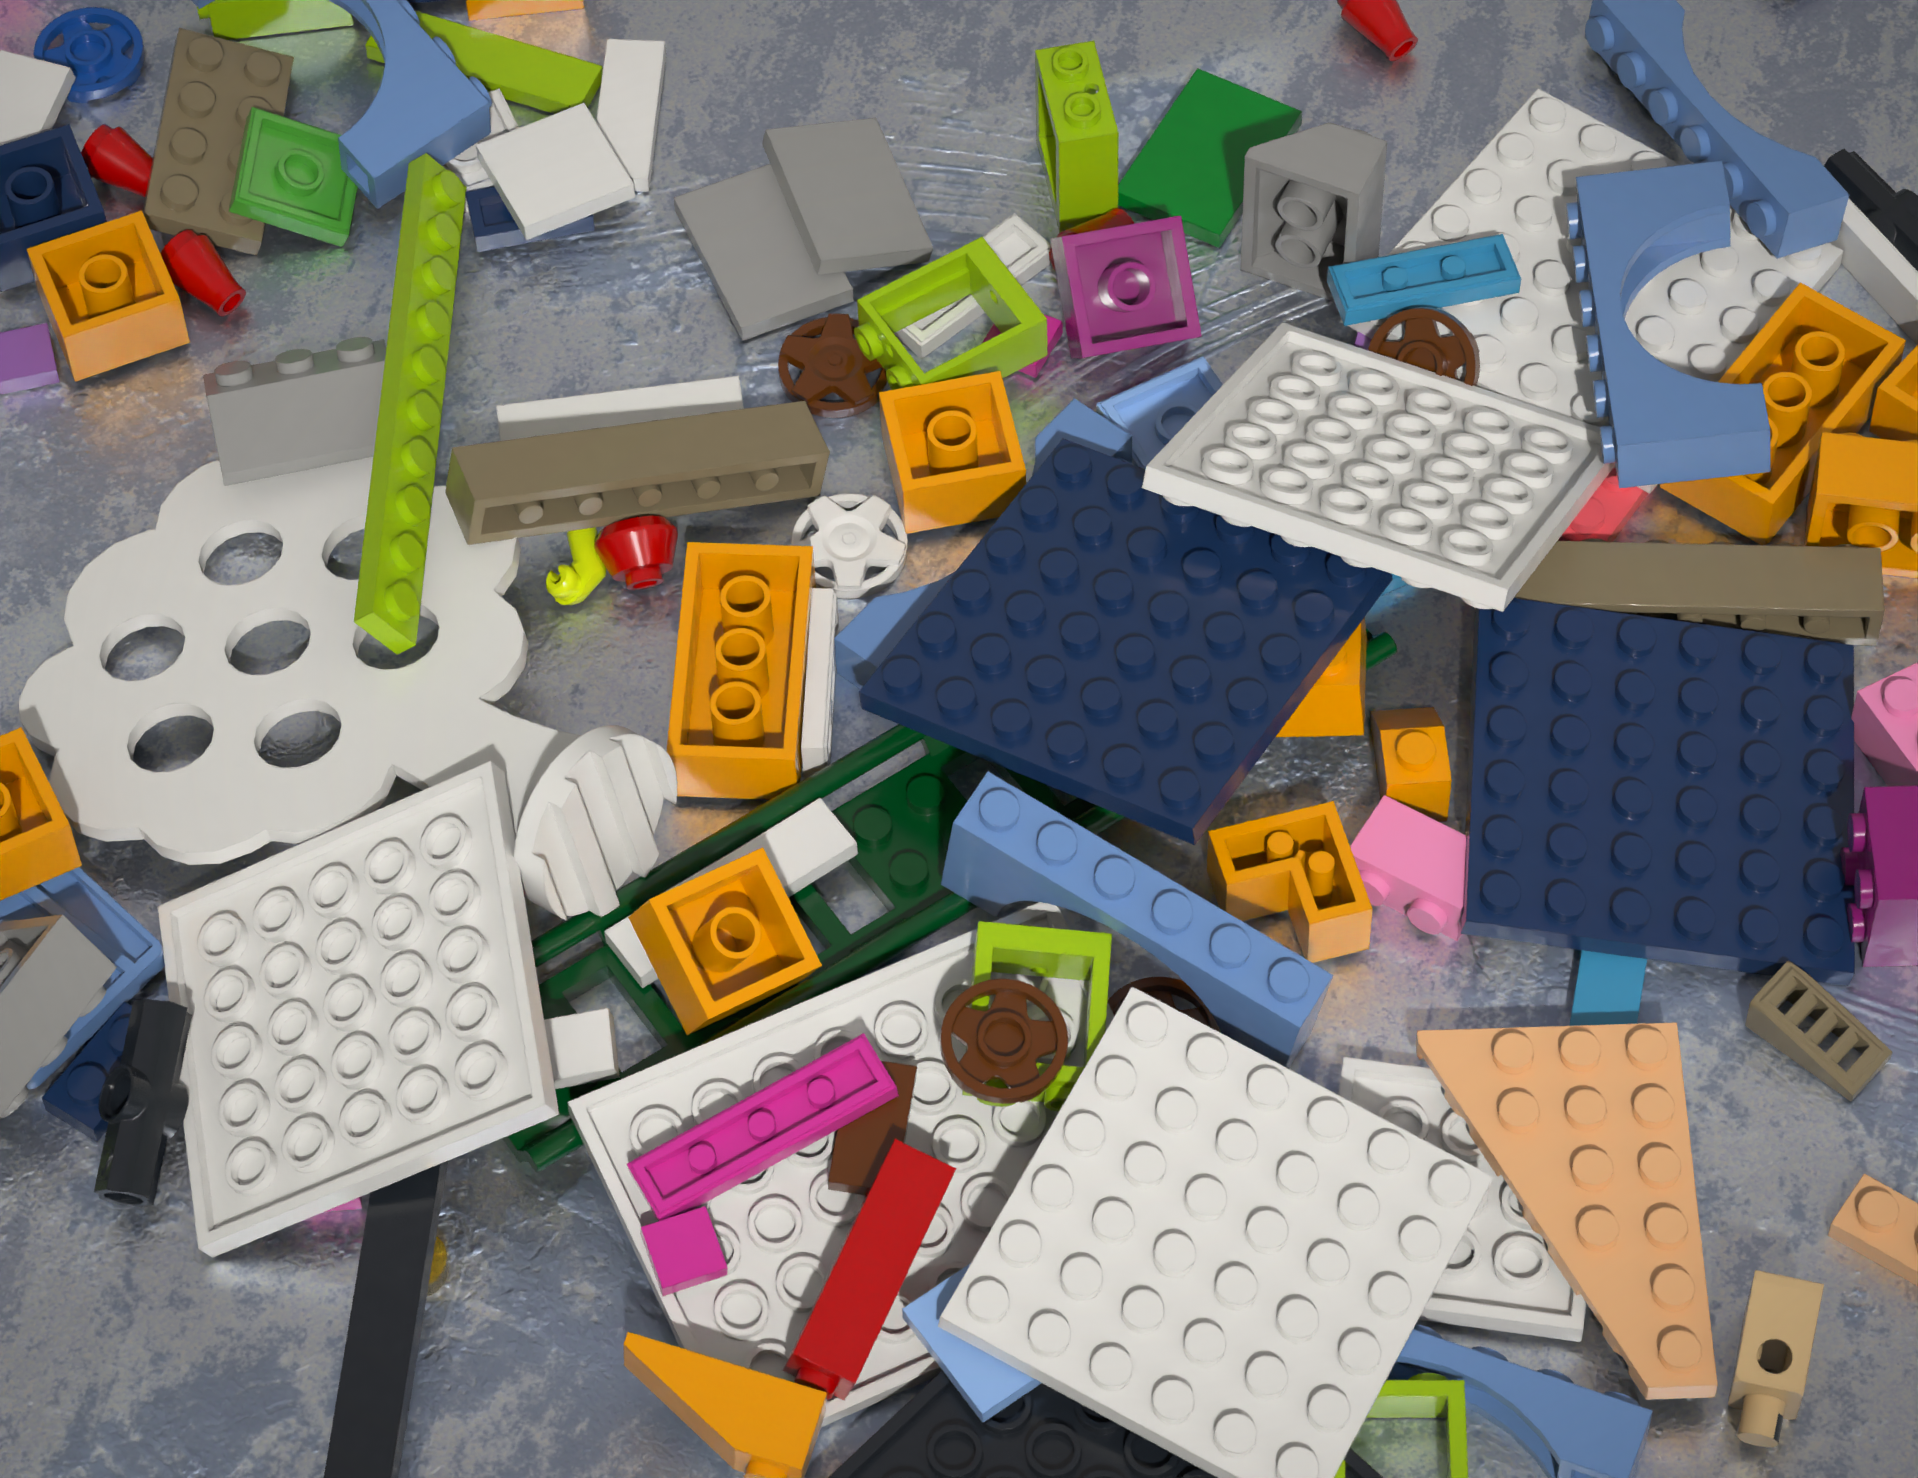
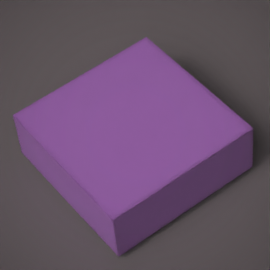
M48 323L0 332V395L60 383Z

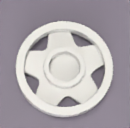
M851 493L830 497L824 495L808 505V508L797 520L791 537L792 546H813L815 568L829 567L833 572L835 581L829 580L815 572L816 588H832L834 593H837V598L842 599L863 598L887 588L900 575L907 559L908 540L903 522L891 508L890 504L875 495L872 497ZM813 524L817 533L803 539L805 533ZM885 524L891 528L896 539L882 533ZM869 567H887L879 575L864 581Z

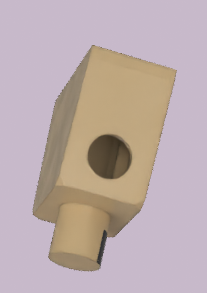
M1755 1270L1745 1308L1728 1400L1729 1406L1742 1410L1737 1438L1741 1441L1761 1447L1778 1446L1783 1419L1792 1420L1797 1418L1804 1394L1824 1284Z

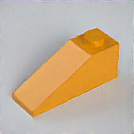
M627 1332L623 1344L624 1366L734 1470L744 1472V1478L805 1477L826 1412V1392Z

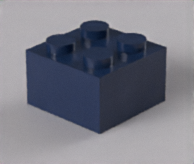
M70 124L0 146V292L35 281L27 253L28 248L107 222L104 209Z

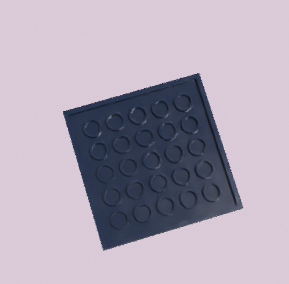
M1063 438L860 689L861 708L1187 843L1196 845L1393 580L1392 574L1373 567L1361 568L1352 566L1343 561L1341 556L1315 547L1291 545L1285 542L1280 535L1253 526L1241 527L1230 524L1221 515L1195 506L1174 505L1166 501L1162 495L1142 488L1145 469Z
M1513 598L1503 612L1496 609L1475 608L1465 835L1467 836L1461 934L1774 976L1787 961H1790L1811 976L1816 982L1848 986L1855 974V942H1851L1847 907L1849 903H1855L1854 886H1844L1845 876L1842 872L1840 851L1842 847H1849L1847 833L1849 813H1854V722L1851 719L1854 708V645Z

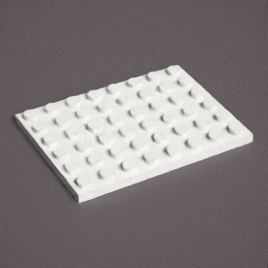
M1042 902L993 921V923L1070 930L1058 906ZM977 929L568 1102V1112L680 1348L794 1382L795 1376L782 1370L866 1196L828 1190V1179L837 1130L695 1208L698 1209L706 1206L728 1267L727 1276L665 1296L661 1294L641 1237L642 1226L658 1221L632 1178L627 1163L863 1033L880 1061L917 1066V1077L905 1144L956 1168V1171L854 1387L845 1401L834 1395L832 1399L826 1400V1412L821 1427L932 1379L942 1371L903 1319L902 1308L973 1261L1059 1113L1047 1109L1042 1102L1034 1101L1018 1102L1004 1107L983 1104L975 1096L962 1095V1089L953 1081L944 1065L940 1050L941 1028L950 1005L962 992L971 987L973 951ZM991 972V980L1015 979L1037 987L1053 1000L1064 1017L1068 1032V1049L1063 1065L1083 1067L1089 981ZM995 995L989 996V1009L993 1003ZM1026 1000L1027 1014L1030 1019L1050 1021L1039 1007ZM1108 1002L1105 1032L1114 1018ZM951 1035L953 1051L959 1062L966 1052V1046ZM1056 1053L1038 1058L1036 1063L1051 1064Z

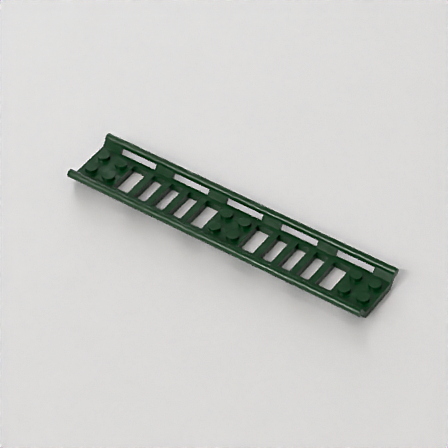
M1366 628V672L1397 653L1396 643L1387 632L1372 635ZM898 724L653 868L645 878L640 876L616 891L620 905L610 913L602 917L591 911L574 915L567 919V921L565 920L531 940L536 968L598 932L604 945L602 948L538 985L544 1020L578 1014L569 1002L610 979L662 1048L623 1072L619 1069V1078L555 1089L559 1115L502 1138L520 1163L529 1162L531 1167L539 1173L584 1145L568 1112L569 1101L859 979L977 908L978 906L941 885L953 822L967 803V800L950 781L948 776L980 757ZM921 741L926 753L924 757L831 811L857 842L858 854L849 859V863L889 912L850 934L811 884L804 887L788 898L796 913L826 949L817 954L822 966L801 982L687 1035L684 1028L649 984L641 988L606 943L604 931L633 914L649 899L666 892L817 799H823ZM989 761L1005 782L1095 835L1125 818L1122 815L1080 798L1064 806L1046 784Z

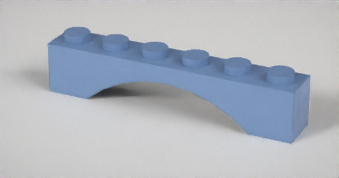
M1592 0L1589 19L1585 26V39L1592 50L1605 60L1618 75L1621 83L1632 91L1650 112L1654 121L1661 125L1683 150L1684 155L1689 161L1694 164L1722 161L1730 205L1746 222L1752 234L1759 238L1777 259L1837 240L1849 198L1847 191L1816 157L1788 148L1757 133L1733 117L1707 92L1694 74L1686 55L1682 32L1685 10L1676 0Z
M1074 398L1035 437V465L1032 476L1063 438L1132 464V435ZM955 572L938 581L906 592L875 597L834 638L837 674L861 689Z
M1418 1324L1415 1325L1387 1380H1408L1417 1374L1435 1373L1445 1376L1448 1380H1465L1466 1408L1479 1413L1507 1432L1538 1463L1547 1478H1633L1647 1441L1653 1412L1641 1407L1636 1400L1625 1394L1613 1391L1600 1393L1576 1385L1569 1377L1551 1369L1535 1371L1509 1362L1504 1355L1493 1349L1480 1346L1468 1348L1444 1340L1433 1329Z

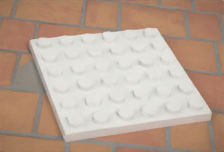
M1537 89L1388 255L1503 234L1521 277L1519 293L1437 308L1460 320L1474 336L1480 351V374L1477 387L1598 427L1609 426L1608 417L1597 418L1595 412L1593 381L1602 380L1601 371H1589L1586 335L1595 334L1594 326H1582L1579 291L1588 290V283H1576L1572 247L1582 246L1581 238L1569 239L1566 203L1577 202L1576 177L1682 164L1552 95ZM1730 205L1731 247L1698 253L1669 266L1657 274L1639 291L1632 301L1625 321L1641 346L1662 363L1687 375L1718 382L1800 282L1817 292L1821 290L1840 267L1844 250L1826 243L1777 259L1766 245L1752 234L1746 222ZM1389 318L1347 326L1372 339L1378 328ZM1406 321L1398 325L1389 334L1386 341H1402L1405 336ZM1436 321L1442 337L1455 335L1445 325ZM1466 363L1457 370V376L1462 382H1464L1466 376ZM1657 484L1637 487L1650 494Z
M1282 322L1148 463L1145 469L1142 488L1162 495L1166 501L1174 505L1195 506L1221 515L1230 524L1241 527L1253 526L1280 535L1285 542L1291 545L1315 547L1341 556L1343 561L1352 566L1361 568L1373 567L1397 575L1411 586L1435 588L1461 597L1466 604L1472 607L1496 609L1503 612L1608 476L1615 463L1603 464L1600 427L1474 385L1470 386L1444 375L1439 376L1435 372Z
M492 761L158 906L168 998L170 1002L187 1007V1012L192 1015L179 1084L186 1088L188 1094V1107L183 1125L198 1249L209 1256L216 1257L559 1115L521 873L514 858L515 836L505 774Z
M1131 987L941 1314L938 1327L1217 1478H1334L1494 1177L1146 993Z

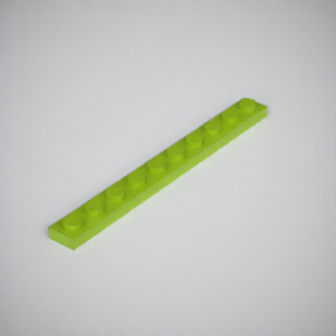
M427 153L408 164L354 623L397 655L416 646L466 196V186L460 181L458 176L452 171L446 170Z

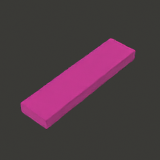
M863 1033L627 1163V1167L657 1221H661L701 1206L898 1096L897 1087Z

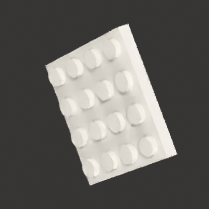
M1343 1057L1339 1096L1494 1177L1419 1320L1581 1342L1586 1301L1581 1294L1576 1296L1548 1254L1546 1241L1540 1234L1532 1230L1522 1215V1205L1502 1175L1497 1177L1469 1135L1470 1130L1466 1121L1461 1116L1455 1114L1445 1099V1090L1432 1070L1426 1067Z

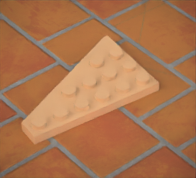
M1677 1022L1417 1030V1057L1419 1060L1424 1058L1444 1088L1445 1099L1455 1114L1461 1116L1466 1121L1470 1130L1469 1135L1497 1177L1502 1175L1522 1205V1215L1532 1230L1544 1238L1548 1246V1254L1576 1296L1582 1295L1602 1325V1335L1612 1350L1621 1355L1626 1361L1629 1368L1628 1374L1646 1400L1714 1398L1718 1384Z

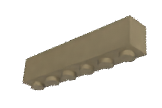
M799 401L452 447L445 493L467 545L508 540L516 537L522 538L608 526L621 520L641 516L673 517L820 496L830 451L806 402Z
M1595 538L1582 541H1557L1514 597L1517 599L1859 646H1877L1885 611L1881 548H1865L1852 544L1818 547L1796 546L1790 543L1733 545L1724 541H1715L1708 544L1669 543L1663 540L1634 543L1606 542Z

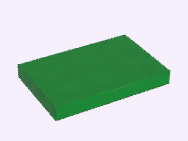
M1197 68L1118 184V206L1152 220L1181 216L1185 234L1220 248L1243 214L1246 153L1250 147L1296 133L1302 125V111Z

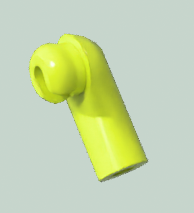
M596 527L567 532L573 561L569 565H559V575L550 570L546 578V589L559 604L572 606L582 603L606 576V567L594 549V543L598 536Z

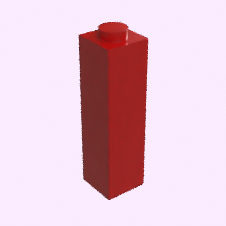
M894 1139L782 1370L795 1376L794 1383L826 1392L827 1400L832 1399L834 1395L845 1401L863 1369L956 1168Z

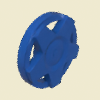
M88 7L67 12L51 21L41 31L36 40L34 58L70 67L76 79L67 99L69 102L88 104L90 100L105 98L121 91L125 87H131L141 74L145 49L139 29L127 16L107 8ZM88 23H103L112 26L98 31L94 30ZM62 33L64 38L63 45L48 50L54 39ZM134 44L133 54L130 59L124 53Z

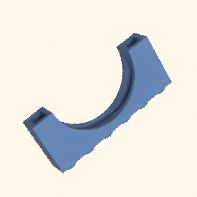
M215 0L191 1L200 9ZM329 0L353 15L367 29L379 47L385 62L382 82L370 107L360 120L338 137L341 169L378 209L405 191L409 162L427 153L443 166L491 134L490 107L492 106V100L484 85L476 77L471 76L467 78L456 66L455 58L446 43L437 36L431 39L420 27L416 12L406 0Z
M1722 161L1576 177L1577 202L1566 203V216L1569 239L1581 238L1582 246L1572 247L1576 283H1588V290L1579 291L1582 326H1594L1595 334L1586 335L1589 371H1601L1602 380L1593 381L1596 417H1608L1609 426L1600 427L1603 464L1615 463L1619 488L1771 472L1770 425L1762 383L1728 384L1713 382L1677 371L1646 351L1635 339L1625 321L1632 301L1639 291L1657 274L1669 266L1698 253L1731 247L1730 202Z
M987 772L953 822L941 885L996 918L1002 908L1010 903L1035 901L1072 910L1110 927L1147 950L1175 972L1203 1001L1223 1035L1288 1069L1290 1068L1313 1030L1334 975L990 772Z

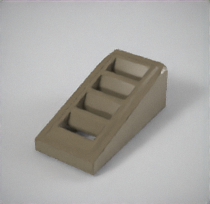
M1787 961L1749 1004L1745 1023L1747 1028L1850 1102L1854 1100L1892 1057L1893 1052L1811 976L1790 961ZM1786 1001H1789L1793 1006L1784 1015L1779 1009ZM1807 1016H1810L1816 1022L1804 1033L1798 1026ZM1832 1032L1839 1038L1825 1053L1818 1045ZM1854 1048L1862 1055L1845 1071L1838 1063Z

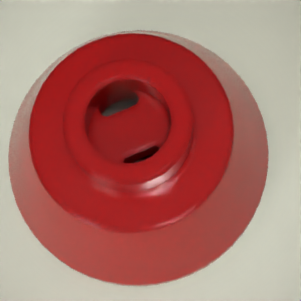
M663 516L629 518L612 523L601 529L594 543V549L613 580L626 582V587L629 590L651 588L663 583L662 574L673 568L678 529Z

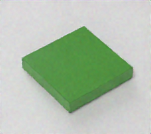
M252 107L245 122L229 212L343 247L349 237L357 186L341 169L338 137L341 135Z

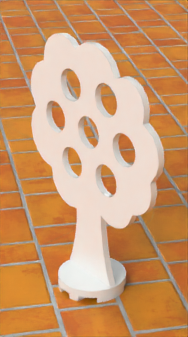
M373 457L224 486L219 460L205 464L176 484L160 506L155 529L144 531L114 543L85 566L68 591L64 622L73 646L45 660L27 679L19 697V716L25 732L36 748L55 757L49 783L69 824L79 834L105 842L145 840L162 857L187 865L221 864L252 853L271 841L301 844L376 811L385 802L396 776L421 790H425L492 761L505 774L515 836L514 858L520 868L523 892L531 902L566 921V916L579 915L587 911L602 917L620 905L616 891L628 879L631 873L634 872L645 878L659 856L653 835L659 822L663 801L666 799L675 805L677 801L676 771L672 759L665 749L653 741L619 725L601 726L583 735L555 730L513 716L492 705L510 691L525 669L529 643L516 609L502 598L517 576L521 546L517 537L508 540L467 545L446 496V486L433 487L419 615L431 619L439 626L437 641L430 651L418 661L398 669L381 670L367 666L358 658L360 643L368 633L354 623L359 579L349 580L335 576L327 569L329 555L335 546L351 533L365 529ZM261 532L275 536L283 543L281 556L272 569L258 579L244 584L223 585L211 581L204 575L206 561L215 548L230 538L244 533ZM288 620L302 624L311 632L309 644L303 654L285 669L271 674L250 675L238 671L230 664L232 650L243 635L259 625L271 621ZM164 626L179 631L185 637L182 653L173 665L158 675L144 680L125 681L112 677L105 670L107 657L111 650L120 640L132 632L146 627ZM320 711L333 715L341 722L338 740L331 750L317 761L300 767L281 768L268 764L259 756L261 742L270 728L288 716L300 712ZM175 716H195L207 720L214 727L212 741L205 752L185 767L174 771L152 772L140 768L133 762L135 745L143 734L158 722Z

